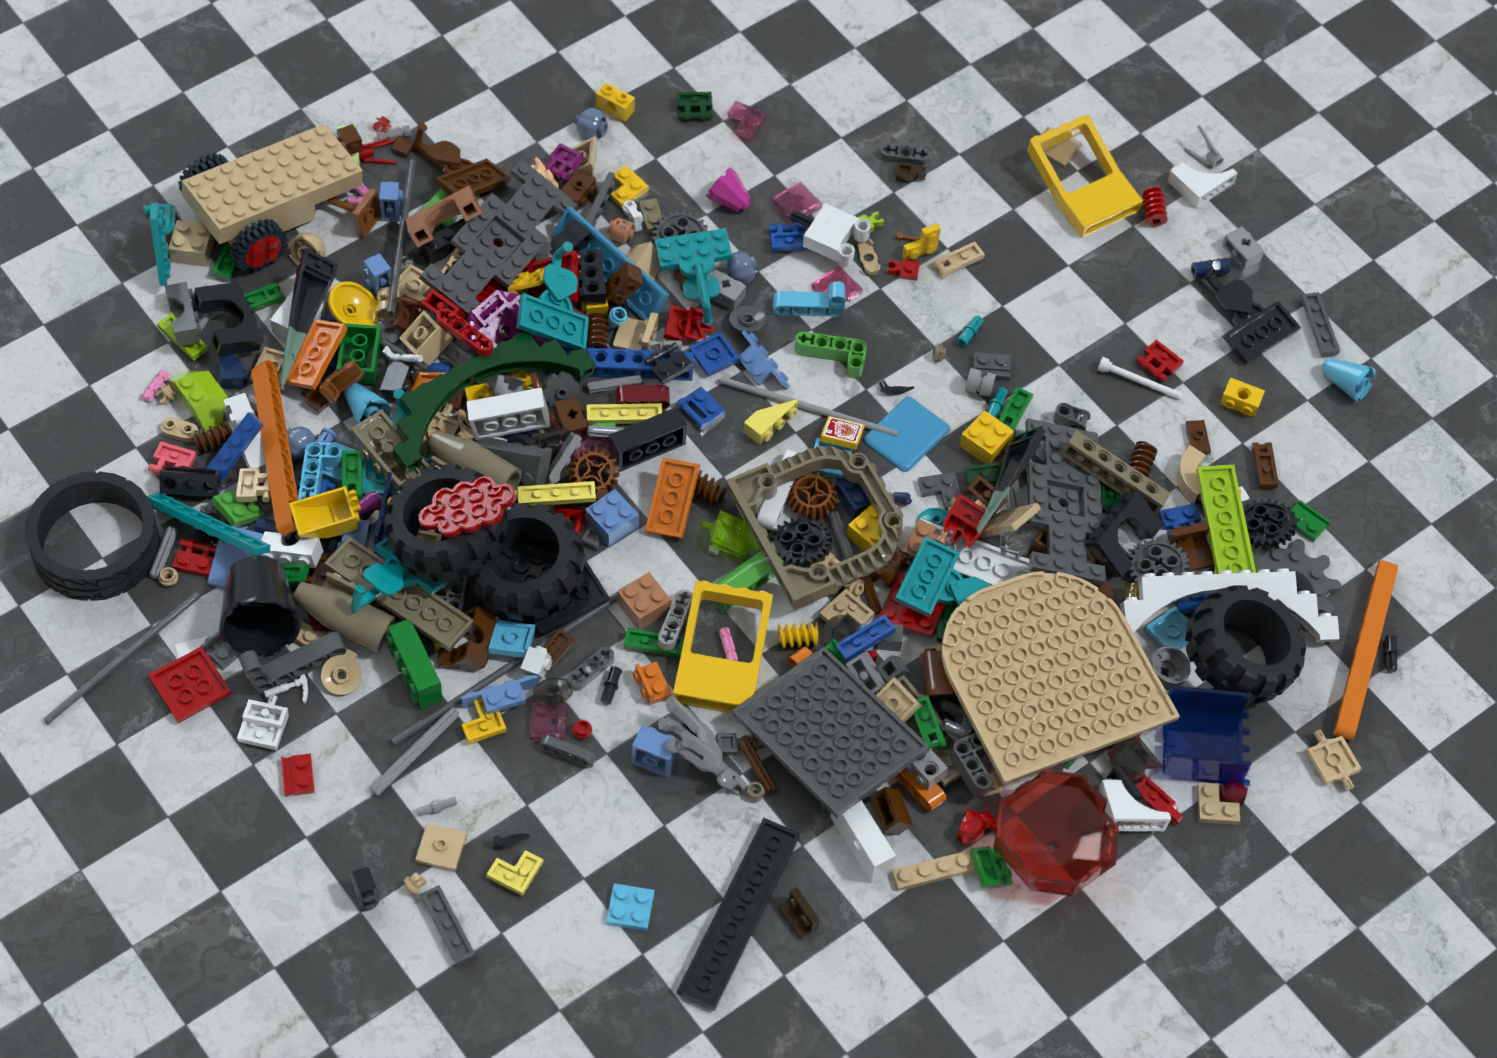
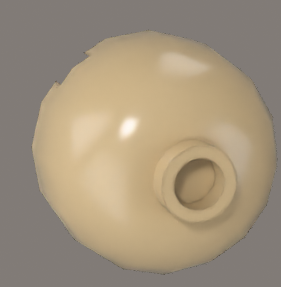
M310 232L301 233L289 242L288 250L290 249L292 253L290 257L297 266H299L302 252L306 248L325 257V245L316 234Z

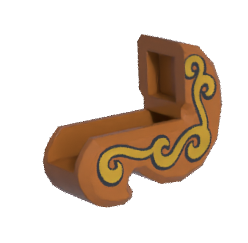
M350 360L342 368L331 373L321 383L319 392L329 403H334L342 391L363 377L364 372L354 360Z

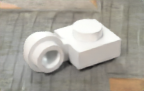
M626 201L623 205V212L628 215L635 232L642 230V213L637 211V205L634 201Z

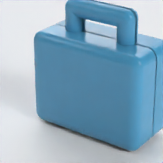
M905 397L878 423V425L897 430V436L870 430L864 436L863 442L899 470L908 472L950 431V426L912 397Z

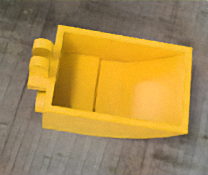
M346 486L289 503L299 536L306 538H330L359 530L357 522L361 521L358 510H361L356 491L350 490L347 492Z

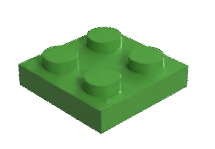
M237 490L213 496L211 500L212 504L234 527L256 522L259 517L264 518L265 516L264 511L255 501L237 502Z

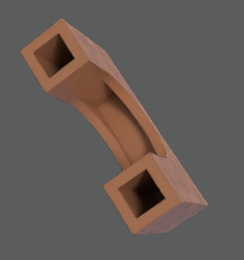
M470 185L405 220L408 232L418 248L434 239L432 232L443 221L453 216L462 215L467 222L482 214L474 192Z

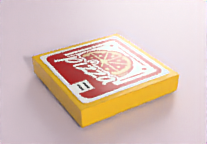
M828 416L820 441L857 450L865 424Z

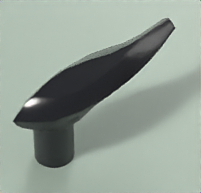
M885 380L879 382L880 391L887 395L902 394L914 389V386H888Z
M513 834L503 838L495 836L492 848L503 849L511 847L519 841L529 838L530 835Z

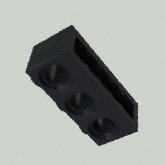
M602 249L580 250V258H578V269L581 270V273H578V284H582V287L579 288L580 299L583 298L584 306L606 304V288Z
M164 465L160 470V493L166 496L185 495L187 498L203 496L205 499H212L213 496L221 493V470ZM167 479L174 480L175 485H171ZM187 480L192 481L195 486L188 485ZM206 482H211L214 488L208 487Z

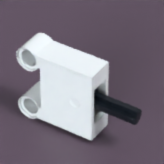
M826 203L815 219L795 210L789 216L790 220L809 228L804 235L803 247L838 262L842 267H849L853 264L855 249L851 244L847 243L850 236L853 234L854 239L858 242H865L870 236L871 223L869 220L857 218Z

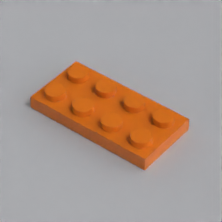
M315 319L302 343L285 384L315 390L348 329L347 326L342 323Z
M662 458L645 527L646 532L683 539L701 467L700 464Z

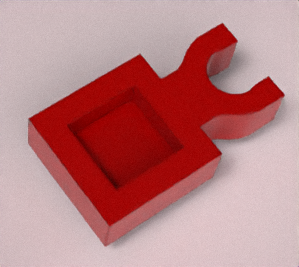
M889 260L887 275L900 274L899 278L917 281L920 262L902 260V263H898L895 260Z

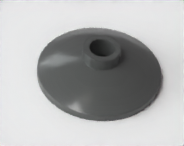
M740 306L731 312L729 321L731 326L737 331L743 332L745 330L747 333H753L764 327L766 316L757 307Z

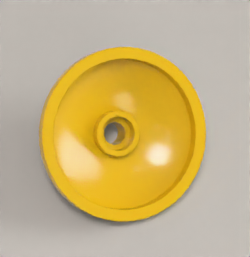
M341 282L331 289L328 296V305L332 315L339 323L375 325L378 322L376 317L377 301L365 287L354 282Z

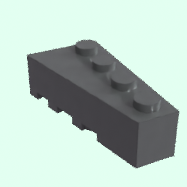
M484 437L477 442L521 469V484L525 486L542 485L547 481L552 448L546 447L542 449L535 445L525 446L518 442L508 443L506 440Z

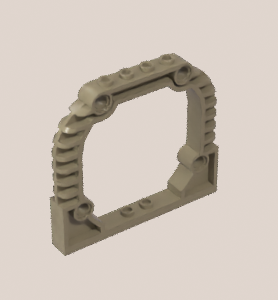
M817 446L816 448H809L801 453H796L794 456L787 457L780 462L777 461L770 466L768 463H765L726 480V489L793 610L835 593L838 587L845 586L861 577L875 573L886 566L894 556L898 537L903 529V513L900 507H896L894 504L895 501L891 492H887L883 478L878 477L874 463H870L868 458L862 453L852 454L847 450L842 451L833 446ZM826 468L841 470L848 481L860 484L879 516L877 531L880 539L868 550L828 567L823 563H814L809 569L792 564L783 567L776 554L777 550L774 543L769 542L766 529L764 527L761 528L754 515L757 514L763 499L773 498L777 493V487L813 471Z

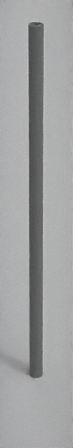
M414 159L409 160L387 308V315L393 316L395 312L396 298L394 296L397 297L407 230L405 219L409 216L416 160Z

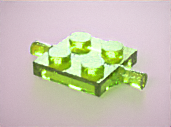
M720 510L714 523L702 520L700 527L710 530L708 545L742 559L745 558L749 547L760 551L743 519Z

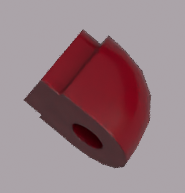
M1229 782L1221 788L1219 796L1223 802L1239 803L1240 806H1243L1248 788L1244 787L1242 783Z

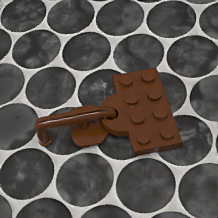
M422 122L418 123L413 144L414 149L443 171L444 175L437 177L435 184L447 194L452 195L470 185L475 196L510 183L511 176L487 158L476 163L460 158L461 149L450 141H440L427 146L422 142L427 125Z

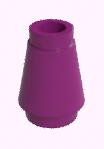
M376 490L370 491L359 500L361 510H358V514L361 515L380 508L383 501Z

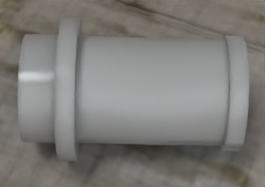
M662 339V341H659V351L663 349V346L676 342L678 349L675 351L680 352L682 351V341H665V339Z

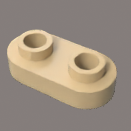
M167 418L161 423V430L165 437L183 442H193V432L195 430L198 431L195 424L175 418Z

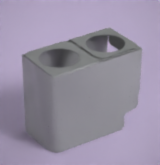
M497 375L494 380L491 396L523 391L525 381L514 376Z

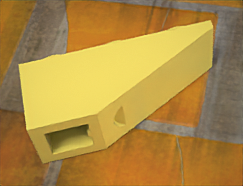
M793 400L756 411L744 422L743 433L759 445L764 441L770 440L777 429L780 430L789 418L792 419L797 414L798 401Z

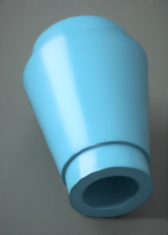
M614 307L610 311L607 319L609 321L608 328L614 329L626 322L627 312L624 308Z

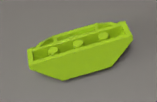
M182 371L167 379L201 428L208 432V426H212L215 429L216 424H223L225 415L223 400L227 399L228 396L209 371Z

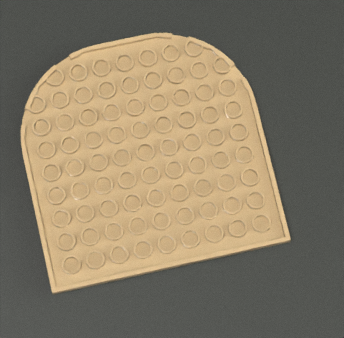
M1039 571L997 583L967 597L955 609L946 625L942 639V661L945 673L1003 785L1171 723L1180 717L1119 607L1111 598L1108 599L1098 591V587L1079 577L1061 572L1053 574Z

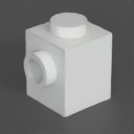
M529 646L521 669L527 674H537L539 678L543 679L546 670L548 671L551 667L552 657L547 653V649L536 646V648Z

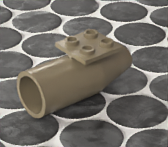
M438 430L429 438L428 447L437 455V457L433 455L431 458L435 470L442 469L443 464H457L461 466L462 470L469 467L484 476L491 477L496 485L510 484L514 490L518 487L522 476L521 469L475 441Z
M327 571L326 581L323 586L304 582L298 585L293 595L294 601L321 625L376 653L380 651L387 639L386 635H389L388 627L394 624L395 617L369 604L358 612L353 613L350 607L355 591L354 587L359 584L352 581L348 582L337 573L332 574Z

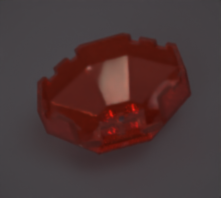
M1043 769L1035 778L1030 781L1027 780L1017 787L1012 794L1004 796L999 801L993 847L1031 891L1072 897L1116 865L1119 827L1105 812L1107 799L1099 790L1095 791L1089 784L1090 780L1083 774ZM1054 842L1058 848L1055 851H1051V848L1047 847V845Z

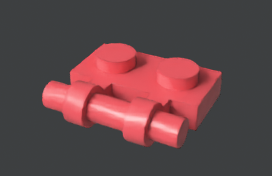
M160 442L153 455L154 461L158 463L157 465L150 464L148 471L160 476V470L166 464L170 466L192 467L197 453Z

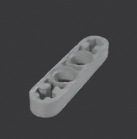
M679 590L673 599L658 637V646L662 650H672L677 643L691 607L693 594L688 590ZM683 598H686L684 600V604H681V600H683ZM678 610L682 611L683 614L676 615L673 612ZM674 624L678 628L670 629L668 625ZM667 635L670 636V640H668V642H665L667 639Z

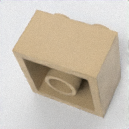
M176 221L169 245L171 262L208 266L215 238L204 223Z
M423 310L400 336V340L414 355H422L423 362L430 366L450 344L453 337L437 324V320Z

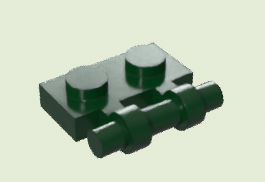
M677 92V110L685 111L678 112V119H685V121H690V119H700L701 121L713 119V112H706V110H712V92ZM690 110H700V112H690Z

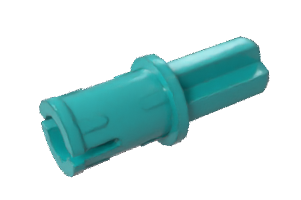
M974 316L970 323L964 327V331L957 339V343L960 346L966 347L972 337L977 335V330L983 323L981 316Z
M999 387L994 399H991L989 402L990 406L987 413L997 418L999 411L1004 407L1003 402L1008 393L1007 389Z

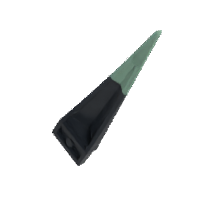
M307 248L303 250L299 266L296 270L279 384L280 388L286 382L310 326L335 279L338 267L337 263Z
M1042 426L1013 436L1007 444L993 495L976 528L979 534L1040 447L1041 438L1046 432Z

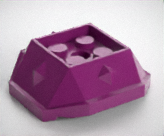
M497 289L469 313L468 323L491 339L493 348L502 341L512 339L517 333L525 332L517 328L520 295ZM501 329L506 332L507 336L502 334ZM530 333L539 347L545 342L543 337ZM474 335L467 336V339L470 340L476 338Z

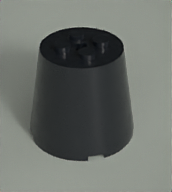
M250 556L238 560L228 569L226 574L219 622V632L223 642H227L234 651L239 653L255 651L259 656L279 652V648L291 645L300 633L301 623L284 567L277 560L266 556Z

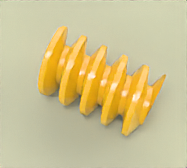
M803 622L799 628L796 623H793L792 628L786 623L784 629L781 624H778V643H781L783 648H786L787 643L793 648L795 642H797L799 648L802 646V642H805L806 646L809 647L810 641L817 647V622L815 627L812 622H809L807 628Z

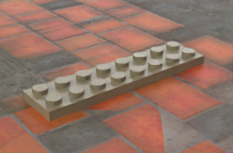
M349 536L324 564L333 573L341 575L348 582L352 581L363 586L366 592L374 587L364 580V571L373 564H385V560ZM418 584L411 587H403L394 595L383 594L374 600L402 620L410 618L415 629L448 651L472 627L474 621L436 594L430 595Z

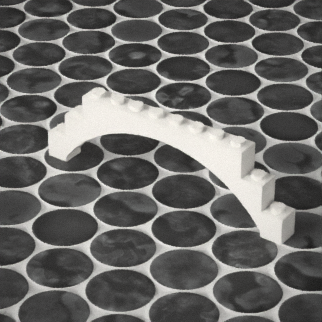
M1286 568L1278 569L1277 572L1262 569L1258 570V573H1251V570H1241L1239 573L1233 574L1232 571H1221L1220 574L1205 571L1201 572V575H1194L1193 572H1184L1182 575L1174 576V573H1163V576L1147 573L1143 574V577L1138 580L1139 600L1138 597H1128L1121 603V612L1134 633L1148 617L1168 604L1199 594L1213 593L1218 589L1229 586L1247 585L1249 590L1257 587L1269 592L1268 596L1273 600L1279 599L1288 607L1286 611L1289 615L1295 616L1298 622L1315 637V643L1335 642L1340 639L1338 616H1331V613H1322L1318 617L1317 595L1310 594V591H1300L1297 594L1295 571L1289 572V569Z

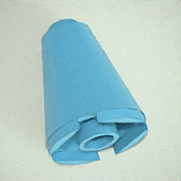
M1334 358L1325 360L1321 368L1323 375L1355 401H1358V399L1362 400L1372 386V383H1370L1371 377L1375 378V369L1372 367Z
M354 383L344 390V396L357 424L381 409L388 417L390 416L391 408L389 403L362 385Z

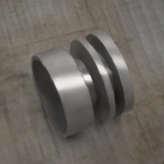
M1161 647L1149 658V662L1168 696H1171L1190 675L1191 667L1187 656L1175 647Z

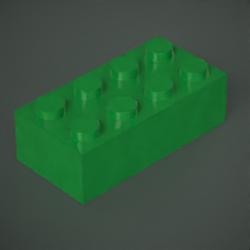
M410 618L389 626V635H386L389 644L387 647L390 655L395 656L397 660L395 661L397 670L399 672L402 671L404 675L402 678L406 688L410 687L412 692L410 696L413 703L418 704L420 710L442 702L440 679Z

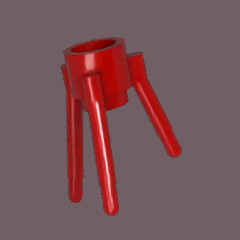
M383 138L362 144L363 150L359 151L360 160L364 159L365 163L397 164V161L371 158V156H374V148L393 144L396 139L388 141V138Z

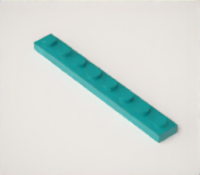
M162 493L147 495V500H150L153 509L160 510L166 513L167 516L175 517L182 523H188L194 529L202 530L209 536L221 539L224 543L232 544L236 549L244 550L251 556H261L270 552V544Z

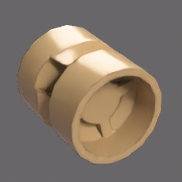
M390 287L382 288L377 292L376 317L384 322H391L395 319L399 300L396 299L394 315H387ZM397 291V297H400L401 293Z

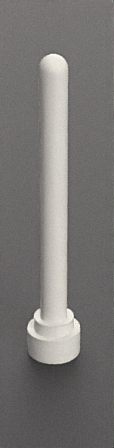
M1105 357L1101 359L1097 369L1100 372L1108 373L1110 371L1176 399L1182 398V393L1112 365V362L1109 361L1110 359Z

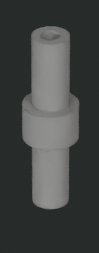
M456 797L439 801V799L432 801V804L416 808L418 816L431 812H441L444 808L457 805Z

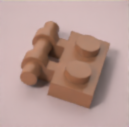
M919 519L902 553L915 559L925 536L945 545L949 533L942 530L940 535H936V526Z

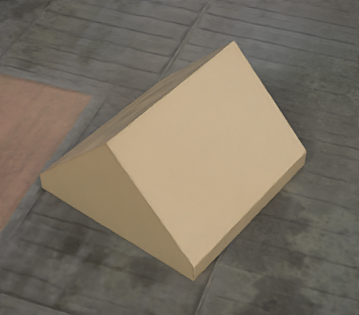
M1047 127L1045 132L1049 129H1055V127ZM1071 138L1044 150L1047 158L1065 167L1083 146V143Z
M595 136L571 148L582 153L585 157L575 171L571 169L568 171L571 177L577 169L594 176L597 154V138Z
M651 242L635 245L627 257L651 279L655 280L661 270L656 247Z

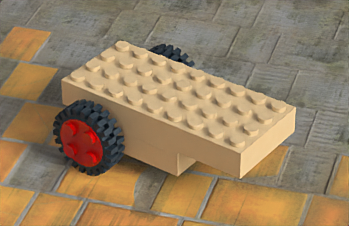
M322 124L230 162L222 154L213 153L211 155L209 153L206 154V158L202 155L200 156V161L193 160L194 164H189L187 166L188 170H183L182 173L184 175H180L179 179L181 181L178 182L182 196L217 242L221 244L227 241L232 247L230 248V256L239 268L247 273H250V271L254 273L257 269L262 271L263 266L268 268V263L272 262L274 264L276 262L275 259L281 257L280 253H284V247H287L286 242L288 241L287 235L284 233L285 231L315 219V204L361 186L363 170L329 128Z

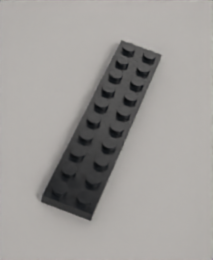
M763 818L677 989V995L713 1011L716 1010L800 839L801 833Z

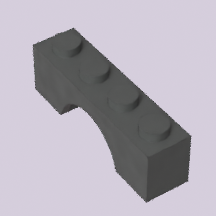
M187 282L166 285L165 291L170 311L182 314L172 321L177 346L199 343V335L202 334L198 313L193 312L197 310L192 301V288L188 289Z

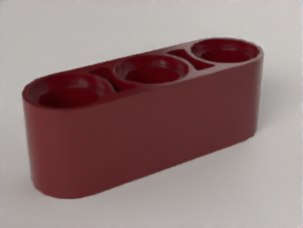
M622 385L616 388V404L662 403V410L670 407V389L666 385Z

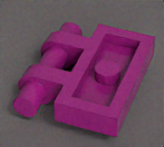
M559 143L549 156L552 161L549 164L545 163L544 166L546 170L549 169L557 178L569 180L571 175L568 171L570 169L575 171L585 157L582 153Z

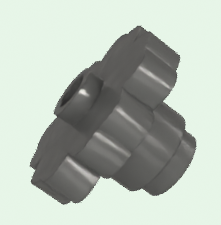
M563 371L558 375L553 373L545 379L546 385L542 387L545 400L552 408H554V402L575 397L580 393L577 380H574L570 373Z

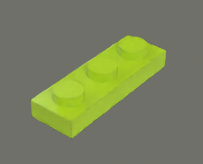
M171 313L158 322L157 326L177 345L172 323L177 317ZM201 340L199 343L179 346L193 361L208 351V346Z

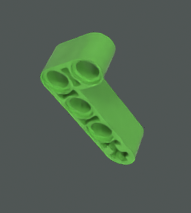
M799 332L796 335L794 350L798 355L848 362L847 375L854 379L861 377L863 374L867 349L864 341L811 332Z

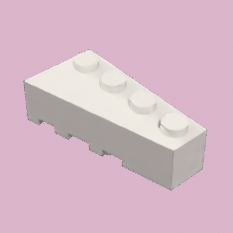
M246 393L223 400L227 420L233 432L248 412L256 416L254 410L251 409ZM260 430L242 456L247 468H259L260 473H265L267 468Z

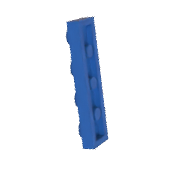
M248 412L206 469L221 470L222 483L264 424L253 413Z

